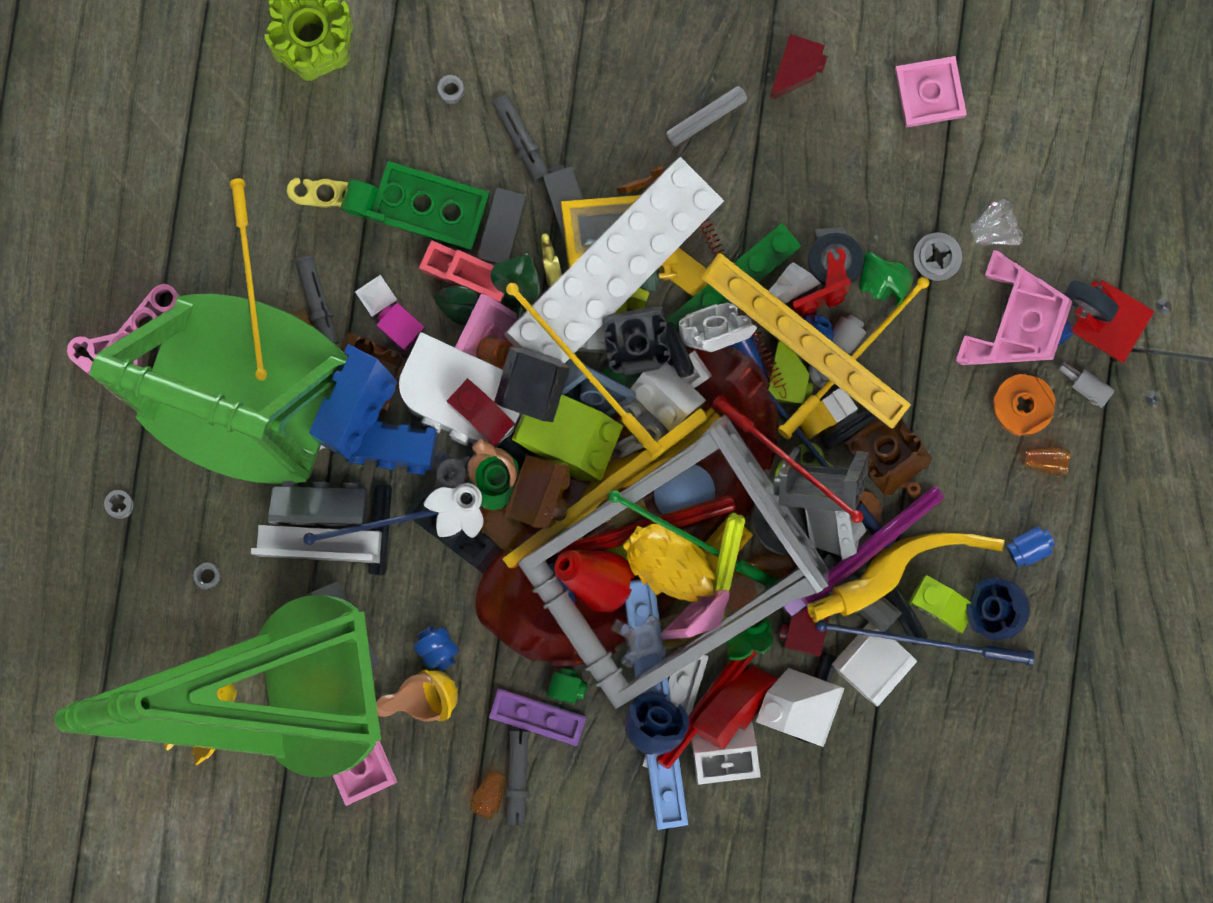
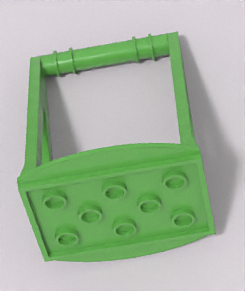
M221 294L177 296L173 308L108 346L95 356L90 369V376L137 412L136 419L166 447L183 458L213 472L236 479L267 484H282L283 481L300 483L307 482L308 478H310L321 445L309 432L323 399H330L337 382L332 380L335 372H342L348 358L329 338L303 320L273 306L255 301L263 368L267 371V378L265 380H257L255 377L257 363L249 299ZM161 344L153 369L149 366L142 368L133 364L134 360Z
M311 595L294 599L277 609L269 617L258 636L90 698L72 702L56 712L54 717L55 725L60 731L66 733L274 756L287 769L308 777H327L341 774L362 762L373 750L376 741H381L364 611L358 612V608L351 603L334 596ZM265 671L269 706L222 701L217 697L219 688Z

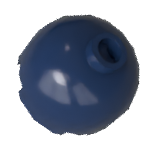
M989 578L981 581L974 587L973 590H976L972 597L971 604H967L966 608L968 621L973 631L980 633L983 637L990 640H1003L1013 638L1024 629L1029 621L1030 603L1020 586L1009 580Z
M651 691L638 695L637 699L631 703L625 716L624 724L627 738L637 750L648 755L658 756L671 752L679 746L689 728V717L683 706L679 704L677 707L672 702L666 700L667 695L664 693Z

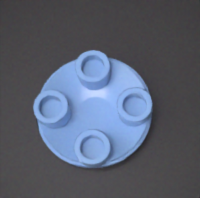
M695 464L654 490V500L662 514L716 498L715 486L711 476L703 468Z

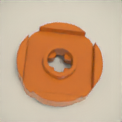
M1026 374L1014 375L998 387L992 400L993 412L997 422L1006 431L1011 432L1015 436L1033 435L1050 423L1054 413L1055 396L1050 386L1043 379ZM1019 397H1022L1023 400H1031L1032 404L1029 405V413L1017 409L1016 406L1019 404L1017 399Z

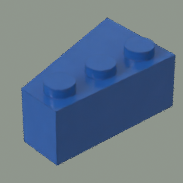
M347 344L344 353L349 356L342 372H335L332 380L337 382L330 399H323L309 434L320 445L349 460L351 455L360 448L362 438L369 427L377 421L379 411L386 400H389L394 394L398 381L378 359Z
M376 421L363 436L360 448L351 455L349 460L346 459V462L364 465L365 460L377 462V468L395 470V465L407 467V473L425 475L426 470L433 471L439 435L434 428L420 430L410 428L409 425L400 424L396 426Z

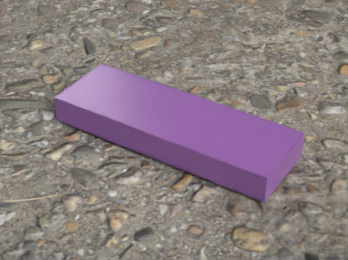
M499 688L489 715L490 719L574 746L578 745L586 720V716Z

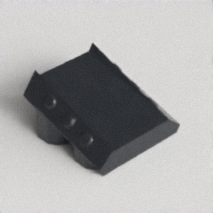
M649 307L610 314L602 319L608 369L622 375L660 369L670 360L671 353L667 343L664 308Z
M510 347L494 402L503 408L541 421L553 423L564 385L569 376L570 367L558 358L528 348Z

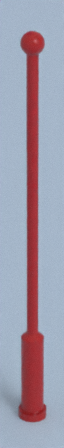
M720 395L714 400L713 408L721 411L724 415L726 414L743 431L751 432L850 515L852 522L860 523L863 520V513L861 511H854L754 428V423L730 404L726 397Z

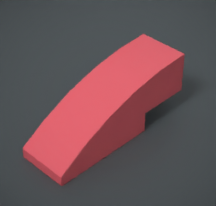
M431 240L419 266L422 273L450 285H463L478 292L479 296L484 294L500 303L505 294L498 291L491 281L490 273L494 265Z

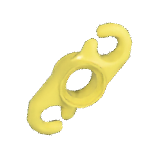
M295 177L287 186V194L293 202L299 205L321 208L341 207L348 182L321 179L319 181L304 179L303 184L307 188V193L299 197L295 194V187L301 181ZM322 185L330 186L334 192L333 199L329 202L319 200L316 194L318 187Z
M544 233L541 236L542 261L548 286L551 287L562 276L549 235Z

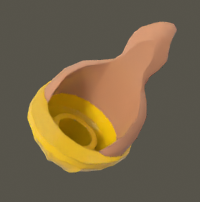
M423 670L419 674L406 679L397 693L381 696L376 701L378 716L386 717L397 711H404L412 717L425 722L448 720L458 701V688L455 685V681L446 673L435 670Z

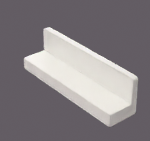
M258 525L257 548H251V554L259 557L380 563L382 532L359 531L318 540L313 545H307L303 541L305 534L313 533L316 535L338 529Z

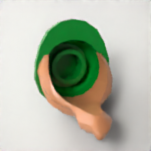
M479 439L472 446L475 453L468 463L469 483L477 486L481 491V506L489 510L503 509L509 504L519 477L520 468L518 462L509 452L501 448H494L488 440Z

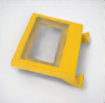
M641 195L561 201L560 207L569 268ZM676 250L661 265L662 273H658V279L670 280V278H677V272H671L670 265H677L678 263Z

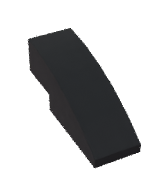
M422 490L404 514L429 510L424 506V503L430 494ZM438 514L413 520L482 574L485 573L502 550L480 532L474 538H471L461 529L452 536L439 537L436 526Z

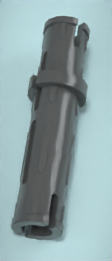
M507 94L497 98L492 102V105L496 109L518 151L516 155L519 161L523 160L534 183L543 181V176L549 173L539 153L540 147L538 143H534L522 119L510 100V96ZM509 115L511 116V118H512V120H513V122H514L516 128L518 129L520 135L517 134V132H516L514 126L512 125V123H511V121H510V119H509V117H508ZM524 142L535 161L534 163L523 145Z
M314 256L299 258L295 261L310 309V323H313L315 329L337 345L339 340L337 339L332 322L334 315L332 310L328 308Z
M509 731L508 790H505V797H508L506 825L526 826L525 806L526 798H529V791H526L529 732Z

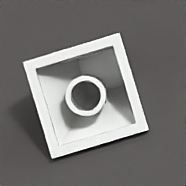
M788 668L766 692L756 722L824 747L845 688Z

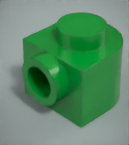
M560 668L559 673L552 672L546 696L577 705L578 699L584 700L588 682L577 678L578 672Z

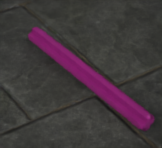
M936 486L929 489L861 544L857 549V554L840 561L830 569L828 586L819 593L801 598L802 601L807 605L823 598L834 587L839 585L944 499L943 493Z

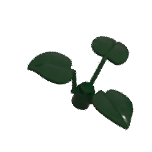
M526 253L517 258L499 262L492 268L490 278L494 287L498 291L505 293L502 300L510 305L518 303L517 321L523 315L524 306L514 295L507 293L506 287L510 283L517 284L519 292L529 303L537 298L540 290L539 279L531 257ZM453 285L439 290L435 294L434 299L435 303L448 318L457 324L466 326L479 299V294L463 285ZM511 342L506 347L507 355L509 348L515 347Z

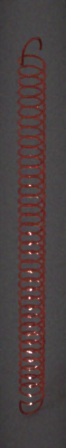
M709 224L705 227H701L700 225L699 228H703L701 232L706 233L704 235V238L707 239L706 243L710 244L709 248L712 249L711 253L714 254L713 258L715 259V255L720 252H723L724 249L718 252H712L715 248L722 246V244H719L716 247L710 246L711 244L718 242L720 239H717L713 242H708L710 238L717 236V234H714L711 237L705 236L708 233L714 231L715 229H711L708 232H703V230L707 227L712 226L713 224ZM761 331V332H758L757 334H752L753 337L751 338V340H752V341H755L753 345H754V346H758V347L756 348V351H760L759 354H758V356L762 357V358H761V361H762V362H765V363L763 364L764 367H767L765 371H766V372H770V373L768 374V377H772L771 380H770V382H775V383L773 384V387H774V388H778V387H782V386H783V388H784V385H786V383H784L783 385H780V386H774L776 383H778L779 381L783 380L784 378H781L780 380H777V381H772V379H774V378H775L776 376H778V375H781V373H779V374H777V375L769 376L772 372L778 370L779 368H776V369H774V370L767 371L768 368H770L771 366H773V365H775V364H777V363L775 362V363H773V364H771V365L765 366V364H766L768 361L774 359V357H772V358H770V359H768V360H762V359H763L764 357H766L767 355L772 354V352H769L768 354H765V355H760V353H762L764 350L769 349L770 347H767V348L762 349V350H757L760 346L766 344L767 342H764V343L759 344V345H755L756 342H758L759 340H761V339H763V338H765V337L763 336V337H761V338H759V339L753 340V338H754L756 335L761 334L762 331ZM784 388L785 397H783L780 392H779V394H780V396H781L782 398L785 399L787 393H786V390H785V388Z

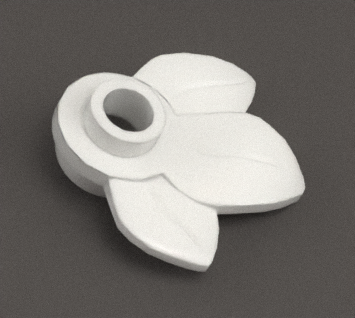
M462 483L455 487V489L448 487L436 489L427 497L424 506L429 510L439 512L436 524L439 537L452 536L463 529L469 537L474 538L483 526L484 518L479 509L482 503V494L479 488L471 483ZM468 492L472 495L473 500L470 504H464L461 501L463 493Z

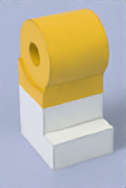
M839 388L823 399L799 427L807 439L810 440L849 417L858 408L850 396Z

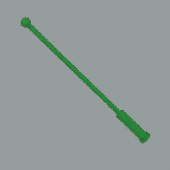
M612 490L609 493L608 498L612 503L619 502L719 557L720 551L621 497L619 491ZM742 559L736 560V571L762 584L766 588L779 580L778 577L771 576Z

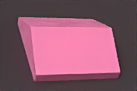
M727 590L714 591V595L710 597L699 596L701 601L691 602L664 629L660 637L663 640L688 638L719 628L730 593Z
M376 741V745L370 754L357 766L341 774L333 775L346 806L397 783V779L380 741Z

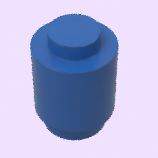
M1038 526L1012 539L1013 543L1007 545V549L1017 567L1022 565L1027 567L1051 555V547L1055 546V543L1047 529L1042 531Z

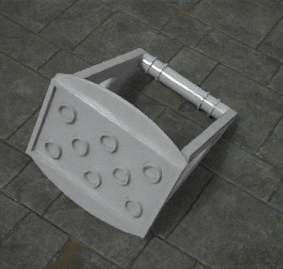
M726 414L715 420L696 442L620 492L621 497L635 503L720 448L750 497L798 567L724 617L719 628L699 634L629 683L626 681L621 673L623 669L621 667L617 668L610 657L612 653L605 650L568 595L570 590L564 589L558 577L546 562V559L627 508L619 502L612 503L608 500L517 562L533 585V593L537 592L545 603L543 605L544 609H549L586 664L585 670H590L597 681L595 685L602 688L615 709L789 602L819 593L828 586L829 568L787 506H778L779 496L774 495L773 484Z

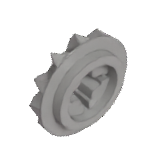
M937 232L924 236L917 243L913 253L914 265L921 273L922 277L932 281L949 279L956 274L962 263V251L958 242L945 233ZM933 247L938 253L945 254L949 252L942 259L943 269H941V266L936 261L926 262L933 255Z

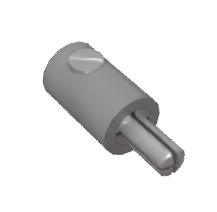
M1066 362L1059 366L1058 370L1074 381L1071 387L1086 397L1093 405L1102 408L1115 391L1086 369L1080 373Z

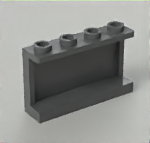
M794 447L791 455L788 456L855 511L867 483L869 452L857 451L848 469L803 465L800 462L801 447ZM783 462L782 469H779L778 476H775L774 495L779 496L778 506L844 511L787 462Z

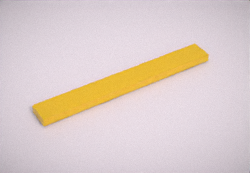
M718 253L700 278L889 428L893 429L911 406L908 401L721 253Z
M700 408L659 439L657 443L663 446L665 451L653 460L647 450L642 452L567 509V515L564 520L556 521V524L550 528H542L504 557L503 560L509 568L518 567L517 562L573 525L606 500L612 490L618 491L706 424L710 418L705 411Z

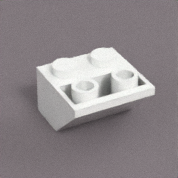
M666 363L658 370L643 372L630 388L636 392V398L622 408L626 413H631L657 442L698 411L706 400L684 378H680L677 372Z
M752 721L745 731L741 728L738 729L724 750L702 739L697 733L692 738L696 782L698 785L760 777L757 745Z

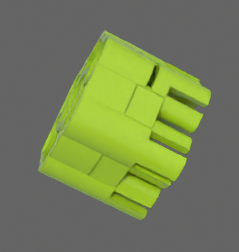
M269 0L268 4L272 19L267 28L268 34H265V40L276 61L283 63L288 69L297 73L301 79L306 81L315 80L321 75L330 73L348 64L350 60L349 50L352 42L351 33L354 24L349 7L344 0L341 3L339 0ZM316 24L323 29L321 36L314 41L304 42L299 39V33L306 25Z

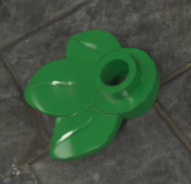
M767 617L726 641V643H729L728 657L730 660H742L749 657L753 651L765 653L770 649L773 644V636L770 633L772 629L771 622Z

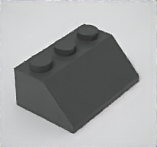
M283 481L281 487H273L268 522L274 526L339 528L366 524L368 491L361 489L360 483H342V488H330V483L312 482L311 487H299V483Z

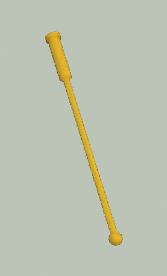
M237 178L230 181V188L233 195L236 226L240 228L257 363L255 377L257 380L263 381L267 378V371L263 368L246 227L249 224L244 192L245 181Z
M920 277L915 288L903 299L901 304L891 312L851 356L853 359L856 360L921 289L929 286L928 278ZM829 380L816 395H811L786 423L778 428V432L784 438L790 439L792 433L820 404V398L834 383Z
M515 283L508 284L506 287L507 293L517 298L620 414L622 423L651 454V458L654 460L664 452V447L660 446L631 413L624 411L521 295L518 285Z

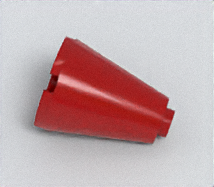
M567 550L556 559L554 566L556 576L589 609L597 612H613L621 607L629 598L632 591L629 587L631 578L634 579V573L630 568L629 561L622 555L612 551Z

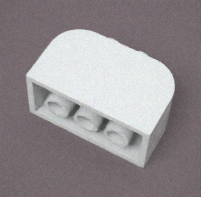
M420 332L400 375L399 389L407 408L414 416L422 420L421 423L425 428H434L438 433L443 429L450 433V439L467 446L469 442L474 444L479 439H486L452 410L446 401L467 378L494 401L503 370ZM497 405L515 425L495 447L499 446L505 438L514 432L521 418V413Z

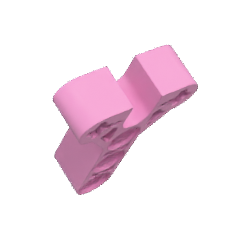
M168 284L157 285L117 333L93 339L81 336L76 337L67 346L68 357L90 375L93 361L88 357L80 356L78 352L80 347L85 348L89 355L95 358L100 351L138 329L142 318L148 316L155 319L173 308L177 296L180 295ZM164 293H171L173 295L172 303L167 307H160L158 303L160 296ZM142 356L134 360L133 364L142 367Z

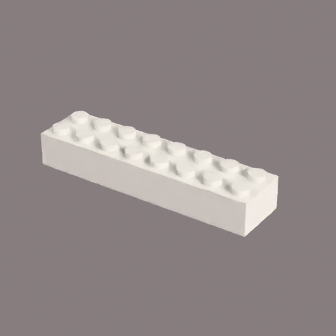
M679 157L532 307L568 348L575 353L603 325L602 319L610 314H614L724 200ZM528 311L503 334L515 347L528 348L558 358L564 363L569 359L565 352Z

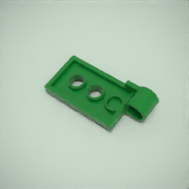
M388 161L379 189L362 181L349 180L340 210L366 220L472 252L490 192ZM425 196L431 200L429 210L419 212L414 208V202L418 197ZM454 205L460 209L461 214L457 220L448 221L444 218L443 211L447 206Z

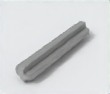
M740 86L735 87L668 130L666 133L667 139L673 146L679 145L746 102L747 96Z

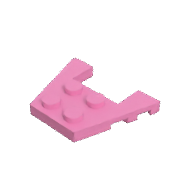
M993 250L985 276L988 279L1014 286L995 342L992 343L964 335L956 362L960 365L1052 360L1072 305L1071 299L1040 278L1035 277L999 251Z

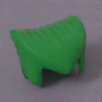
M866 252L859 290L862 294L864 291L872 294L874 299L885 301L893 292L896 298L894 306L901 304L904 296L909 292L913 277L910 270L902 263L889 262L872 252Z

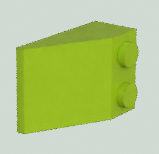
M561 395L560 404L553 423L541 421L524 414L521 415L512 440L536 455L569 464L568 471L570 476L578 481L602 480L623 425L601 411L565 395Z

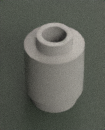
M850 314L847 318L840 316L833 327L834 338L832 342L852 356L866 334V331L862 329L864 323Z

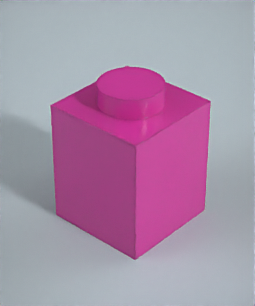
M398 303L393 307L388 305L377 317L380 321L377 324L378 329L405 354L416 343L420 332H426L425 327Z

